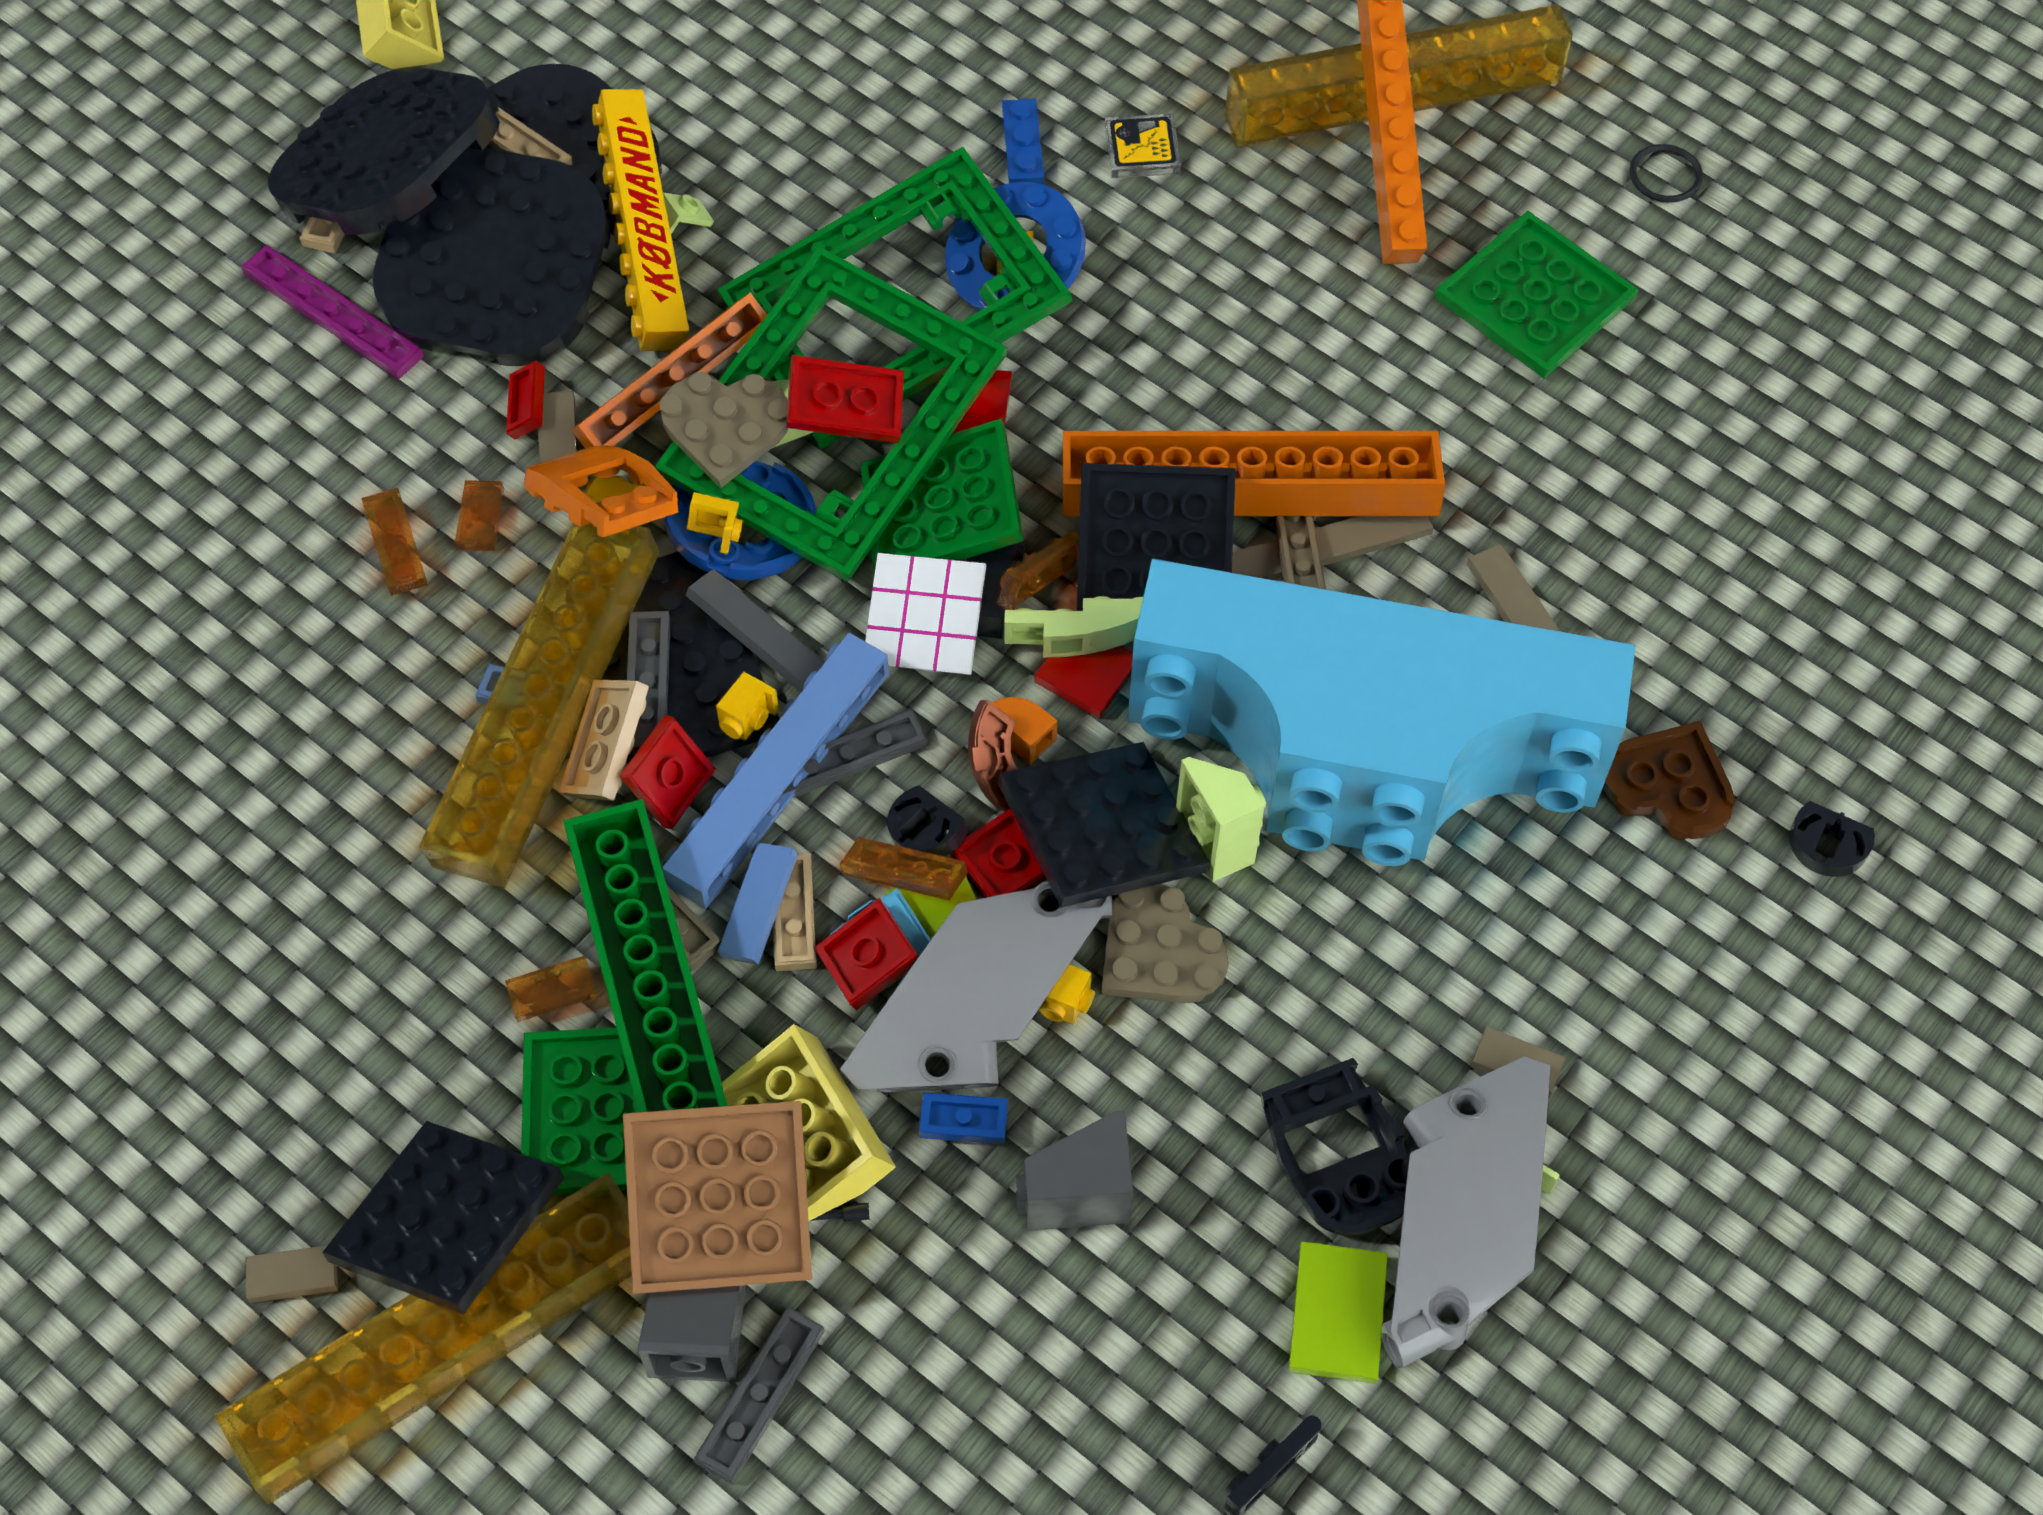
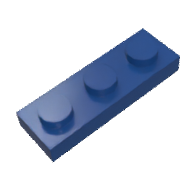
M1036 99L1002 100L1008 182H1034L1044 185Z

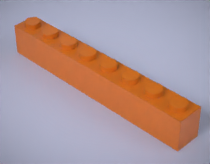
M1357 0L1383 264L1418 263L1427 250L1403 2L1402 0Z

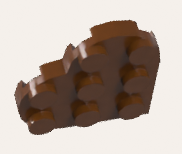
M1701 721L1621 742L1602 788L1609 800L1615 804L1616 810L1624 816L1655 814L1662 825L1667 828L1669 835L1676 840L1708 838L1720 832L1727 826L1735 803L1732 786Z

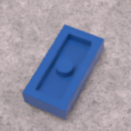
M923 1092L919 1130L920 1138L1004 1145L1008 1099Z

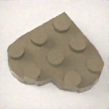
M696 372L690 377L675 383L660 400L663 427L669 437L719 488H722L777 445L788 432V428H786L787 397L779 387L770 381L764 380L757 374L748 375L744 380H739L727 387L717 379L711 378L705 372Z
M1157 884L1120 893L1113 902L1112 917L1109 919L1101 995L1177 1003H1192L1204 1000V996L1215 992L1219 986L1223 985L1227 974L1228 954L1227 948L1222 942L1221 933L1214 928H1208L1191 922L1185 896L1178 888Z

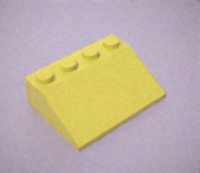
M794 1024L722 1082L728 1106L801 1101L809 1221L863 1194L896 1168L818 1037Z

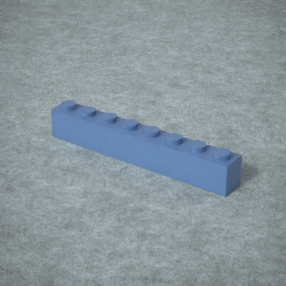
M848 633L841 643L837 642L830 648L823 666L818 672L813 671L808 676L800 695L796 700L791 699L783 708L780 716L781 719L773 729L768 728L762 734L758 741V748L750 758L746 757L738 764L734 778L726 788L721 787L715 793L711 801V807L702 818L697 817L692 822L687 831V837L678 848H672L666 855L662 870L666 884L671 889L702 908H708L757 845V842L761 840L795 796L794 792L796 789L783 794L785 789L789 785L796 787L800 781L809 777V773L803 767L809 759H815L818 763L823 760L829 752L828 748L825 749V743L841 737L889 675V665L886 653L851 633Z

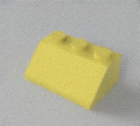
M356 0L364 57L392 70L440 63L444 59L435 0Z

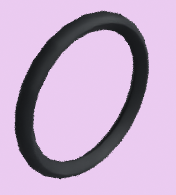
M1655 144L1640 150L1630 163L1629 174L1634 186L1643 195L1656 201L1669 203L1686 200L1699 190L1703 182V171L1698 160L1690 152L1674 145ZM1656 151H1668L1679 154L1692 164L1696 174L1695 182L1689 190L1678 195L1668 196L1652 192L1640 182L1636 171L1639 161L1647 154Z

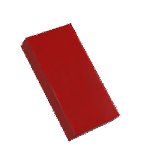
M534 361L509 374L506 434L515 440L542 426L545 366L538 361Z

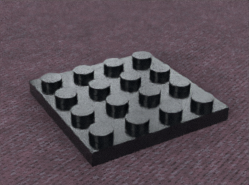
M1082 463L1076 611L1083 610V598L1105 596L1111 599H1133L1144 597L1152 559L1232 573L1236 468Z
M1144 742L1000 773L998 785L1061 908L1207 873L1210 861L1196 836L1192 833L1183 812H1179L1177 809V801Z
M426 1121L322 1253L331 1264L464 1315L565 1177L557 1166Z

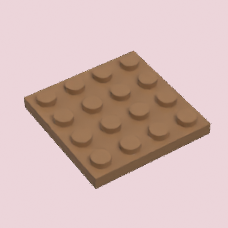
M801 1101L623 1114L633 1294L812 1280Z

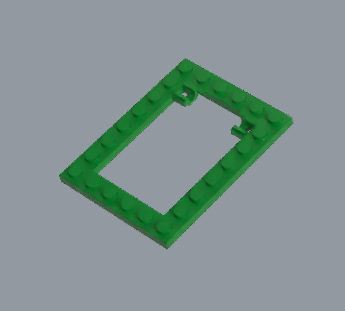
M964 147L957 149L717 289L728 308L751 292L768 315L772 309L770 302L782 296L818 246L845 259L921 214L933 231L943 227L942 222L946 216L953 215L955 219L961 217L965 223L971 221L1003 266L1000 269L1001 274L985 282L983 287L978 290L987 307L964 319L961 323L1001 344L1073 301L1070 291ZM1006 289L1009 294L999 299L996 296L998 291ZM797 344L774 373L773 377L776 381L789 379L792 355L804 356ZM918 346L883 368L904 371V401L940 380L952 363ZM820 432L811 433L820 449L843 437L842 435Z
M818 246L718 381L728 387L739 380H744L746 376L751 374L760 375L764 380L769 381L831 297L952 363L902 433L899 443H895L855 501L833 489L818 507L816 515L808 510H802L743 477L741 473L722 488H719L674 441L654 467L668 482L692 495L695 492L739 502L737 518L743 519V524L848 582L1005 359L1007 347ZM837 508L846 512L842 519L833 515Z

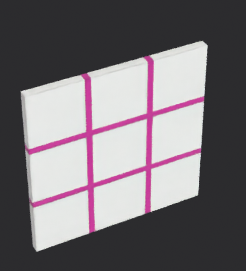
M878 553L865 642L888 655L889 667L971 675L987 564Z

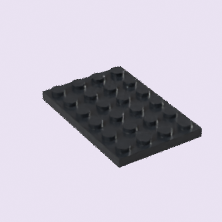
M678 551L561 589L595 680L627 681L630 612L669 611L670 649L667 716L675 718L707 758L759 741L762 734L768 728L773 729L780 720L778 713L775 715L769 713L764 725L757 731L753 730L746 741L742 738H731L721 729L716 705L740 675L746 672L764 682V679L752 651L686 596L688 587L708 572L688 562ZM628 755L626 760L627 765L634 757V755Z

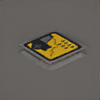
M1173 113L1105 118L1111 178L1181 174V161Z

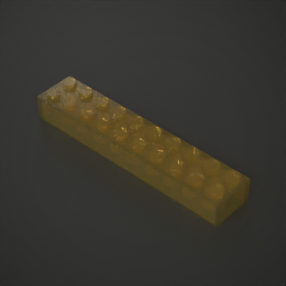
M1559 4L1407 33L1406 42L1413 111L1416 112L1561 83L1573 33ZM1361 43L1229 69L1225 119L1236 147L1369 121Z
M573 523L419 845L420 850L433 868L502 888L506 887L579 729L593 681L602 679L630 618V612H633L660 553L649 528L636 526L602 538L597 535V527L591 523L581 527Z
M609 1172L538 1215L464 1315L410 1294L215 1414V1419L255 1491L268 1505L631 1277L628 1201Z

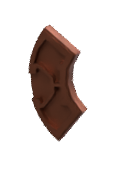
M980 700L973 714L969 729L968 751L971 769L985 797L997 809L1006 810L1009 804L998 785L1000 773L1018 769L1010 752L1011 734L1016 722L988 700Z

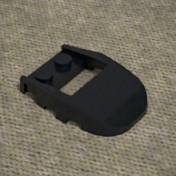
M1354 1057L1261 1092V1102L1278 1164L1312 1219L1323 1229L1340 1235L1364 1234L1395 1222L1403 1216L1409 1156L1402 1140L1404 1133L1397 1119L1392 1120L1382 1104V1097L1373 1085L1366 1087L1355 1071L1358 1063ZM1359 1105L1379 1147L1304 1176L1285 1138V1133Z

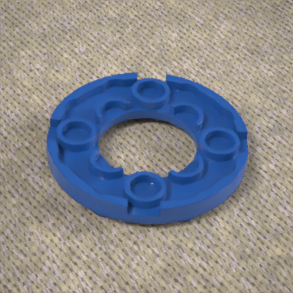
M1014 182L995 187V191L1015 218L1031 219L1043 227L1047 240L1044 257L1067 289H1069L1081 269L1086 249L1084 227L1072 204L1055 189L1039 183ZM959 217L950 231L946 244V270L951 284L961 298L971 308L980 311L987 307V305L979 295L978 290L983 287L985 282L995 276L987 272L982 264L981 251L983 245H985L984 239L971 221L965 223ZM1006 289L998 291L996 296L1000 299L1009 293Z
M755 461L741 472L743 477L802 510H808L816 515V506L810 491L793 472L776 462L771 466ZM673 484V488L677 492L678 513L664 517L665 529L676 550L688 562L706 572L714 569L725 578L752 581L779 574L791 568L803 558L770 538L754 544L748 541L745 542V545H739L735 541H731L728 554L720 553L722 538L687 530L693 495Z

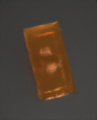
M465 480L455 538L457 550L495 551L504 494L502 481Z
M585 955L505 980L517 1022L598 997Z

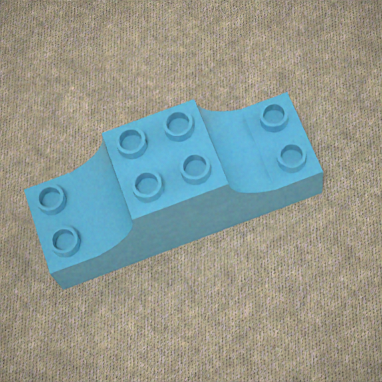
M1152 559L1134 637L1128 722L1141 724L1145 732L1160 739H1180L1187 733L1209 736L1232 751L1253 773L1265 797L1267 807L1266 831L1282 834L1283 840L1288 845L1305 851H1320L1326 849L1330 843L1362 849L1363 855L1374 863L1385 866H1400L1408 863L1410 859L1425 861L1429 844L1442 824L1460 809L1490 796L1504 793L1534 796L1536 802L1543 808L1563 813L1577 811L1583 806L1595 808L1626 728L1636 645Z

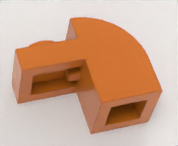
M1018 697L1002 698L992 702L994 706L1016 722L1011 734V750L1029 765L1057 741L1058 720L1036 703Z

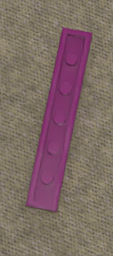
M267 244L241 266L244 275L398 380L424 357L422 349Z

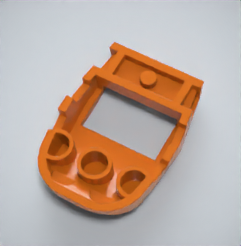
M609 445L590 447L527 466L525 470V489L534 498H544V507L552 513L558 512L560 509L569 514V521L580 527L591 523L597 527V535L602 538L678 513L677 492L648 460L619 447ZM620 469L627 472L629 479L637 485H646L637 487L634 491L617 497H606L598 503L592 501L577 488L587 484L588 475L590 474L595 477L608 478L617 475Z

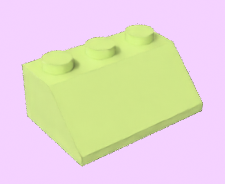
M1191 757L1182 759L1176 807L1179 812H1183L1192 833L1196 836L1210 861L1207 874L1211 881L1214 882L1255 864L1257 847L1260 845V830L1263 827L1264 808H1266V800L1261 789L1257 785L1252 786L1245 773Z

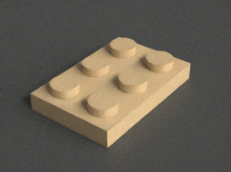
M625 680L593 681L559 793L575 798L615 800L616 793L620 790L623 783L619 776L623 772L627 757L634 747V734L637 724L646 708L648 685L638 681Z

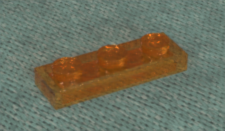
M395 488L361 498L390 595L427 586V579L399 489Z
M1071 530L1059 539L1054 538L1046 548L1038 553L1033 552L1025 562L1016 568H1009L1000 580V587L1002 589L997 604L1006 610H1012L1071 570L1078 558L1079 534Z
M861 837L857 838L840 862L842 875L949 901L968 874L965 861Z

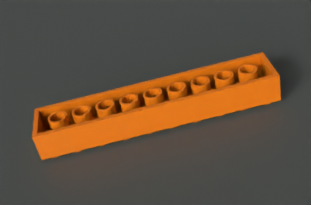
M1063 431V516H1080L1082 463L1236 468L1234 516H1440L1445 479L1438 431Z

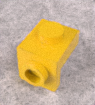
M694 492L690 504L687 530L721 537L720 553L728 554L731 541L739 542L743 526V519L737 518L739 502Z

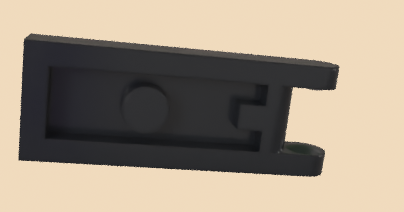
M1313 1415L1308 1416L1281 1443L1276 1439L1272 1440L1257 1457L1261 1463L1250 1474L1245 1470L1241 1471L1226 1487L1225 1490L1229 1495L1227 1496L1224 1509L1230 1515H1244L1315 1444L1321 1429L1320 1419Z

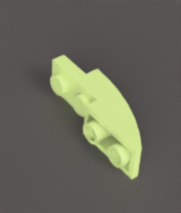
M1105 596L1083 598L1082 611H1071L1069 609L1049 611L1032 610L1029 608L1005 610V644L1043 645V658L1086 655L1134 641L1143 597L1133 599H1111Z

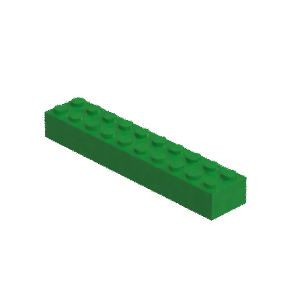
M643 799L563 820L638 1112L728 1106Z

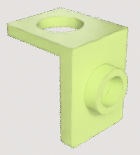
M663 192L671 234L679 222L711 227L714 220L698 198L690 195L681 196Z

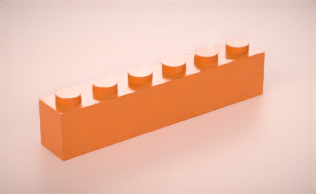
M750 292L573 427L571 431L585 449L595 446L616 445L660 410V400L675 383L690 377L696 372H710L745 345L765 319L767 313Z

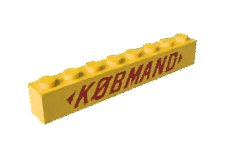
M601 89L598 104H593L592 119L593 124L599 126L600 130L597 143L599 155H604L606 162L603 165L605 185H610L611 189L608 205L610 214L615 215L617 222L614 225L616 245H621L622 249L620 272L621 275L627 276L628 284L625 288L627 306H632L634 314L631 317L632 336L638 337L640 351H672L686 341L689 326L643 89Z

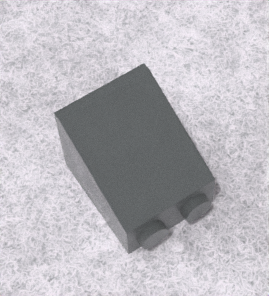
M1125 1110L1115 1111L1024 1159V1174L1016 1175V1204L1018 1217L1026 1216L1027 1231L1130 1223L1133 1184Z
M746 1285L649 1293L638 1345V1352L647 1377L736 1382Z

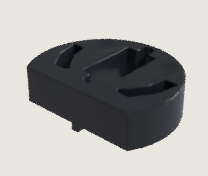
M920 785L901 794L892 804L887 816L888 831L896 848L906 857L919 861L936 860L947 856L962 844L969 831L966 821L962 816ZM927 819L933 821L912 841L908 839Z
M1809 801L1798 811L1790 827L1789 841L1797 859L1808 869L1825 876H1845L1855 872L1865 863L1874 846V828L1844 816L1845 813L1841 812L1839 814ZM1808 823H1811L1808 825L1805 831L1798 829ZM1830 830H1834L1837 833L1835 838L1840 840L1839 846L1833 859L1828 857L1825 862H1821L1819 860L1820 853L1815 852L1822 833L1828 835ZM1857 847H1858V851H1859L1860 856L1855 854Z

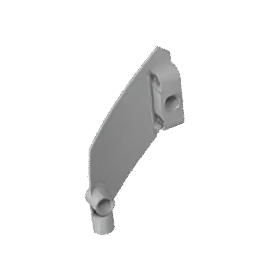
M1043 882L1034 889L957 904L840 1068V1071L857 1090L877 1089L878 1092L969 1089L999 1085L996 1043L1019 1039L1098 921L1112 917L1111 896L1063 908L1059 905V909L1056 911L1046 912L1040 908L1038 897L1045 894L1052 895L1053 897L1055 895L1049 883ZM931 1057H941L948 1065V1072L944 1076L933 1077L926 1071L925 1062Z
M1524 1056L1417 1106L1408 1113L1403 1121V1127L1419 1149L1411 1152L1409 1156L1392 1320L1382 1325L1381 1332L1384 1349L1390 1360L1398 1368H1402L1435 1352L1437 1348L1453 1350L1460 1347L1466 1338L1468 1326L1534 1271L1550 1079L1549 1064ZM1449 1319L1456 1324H1445L1441 1320Z

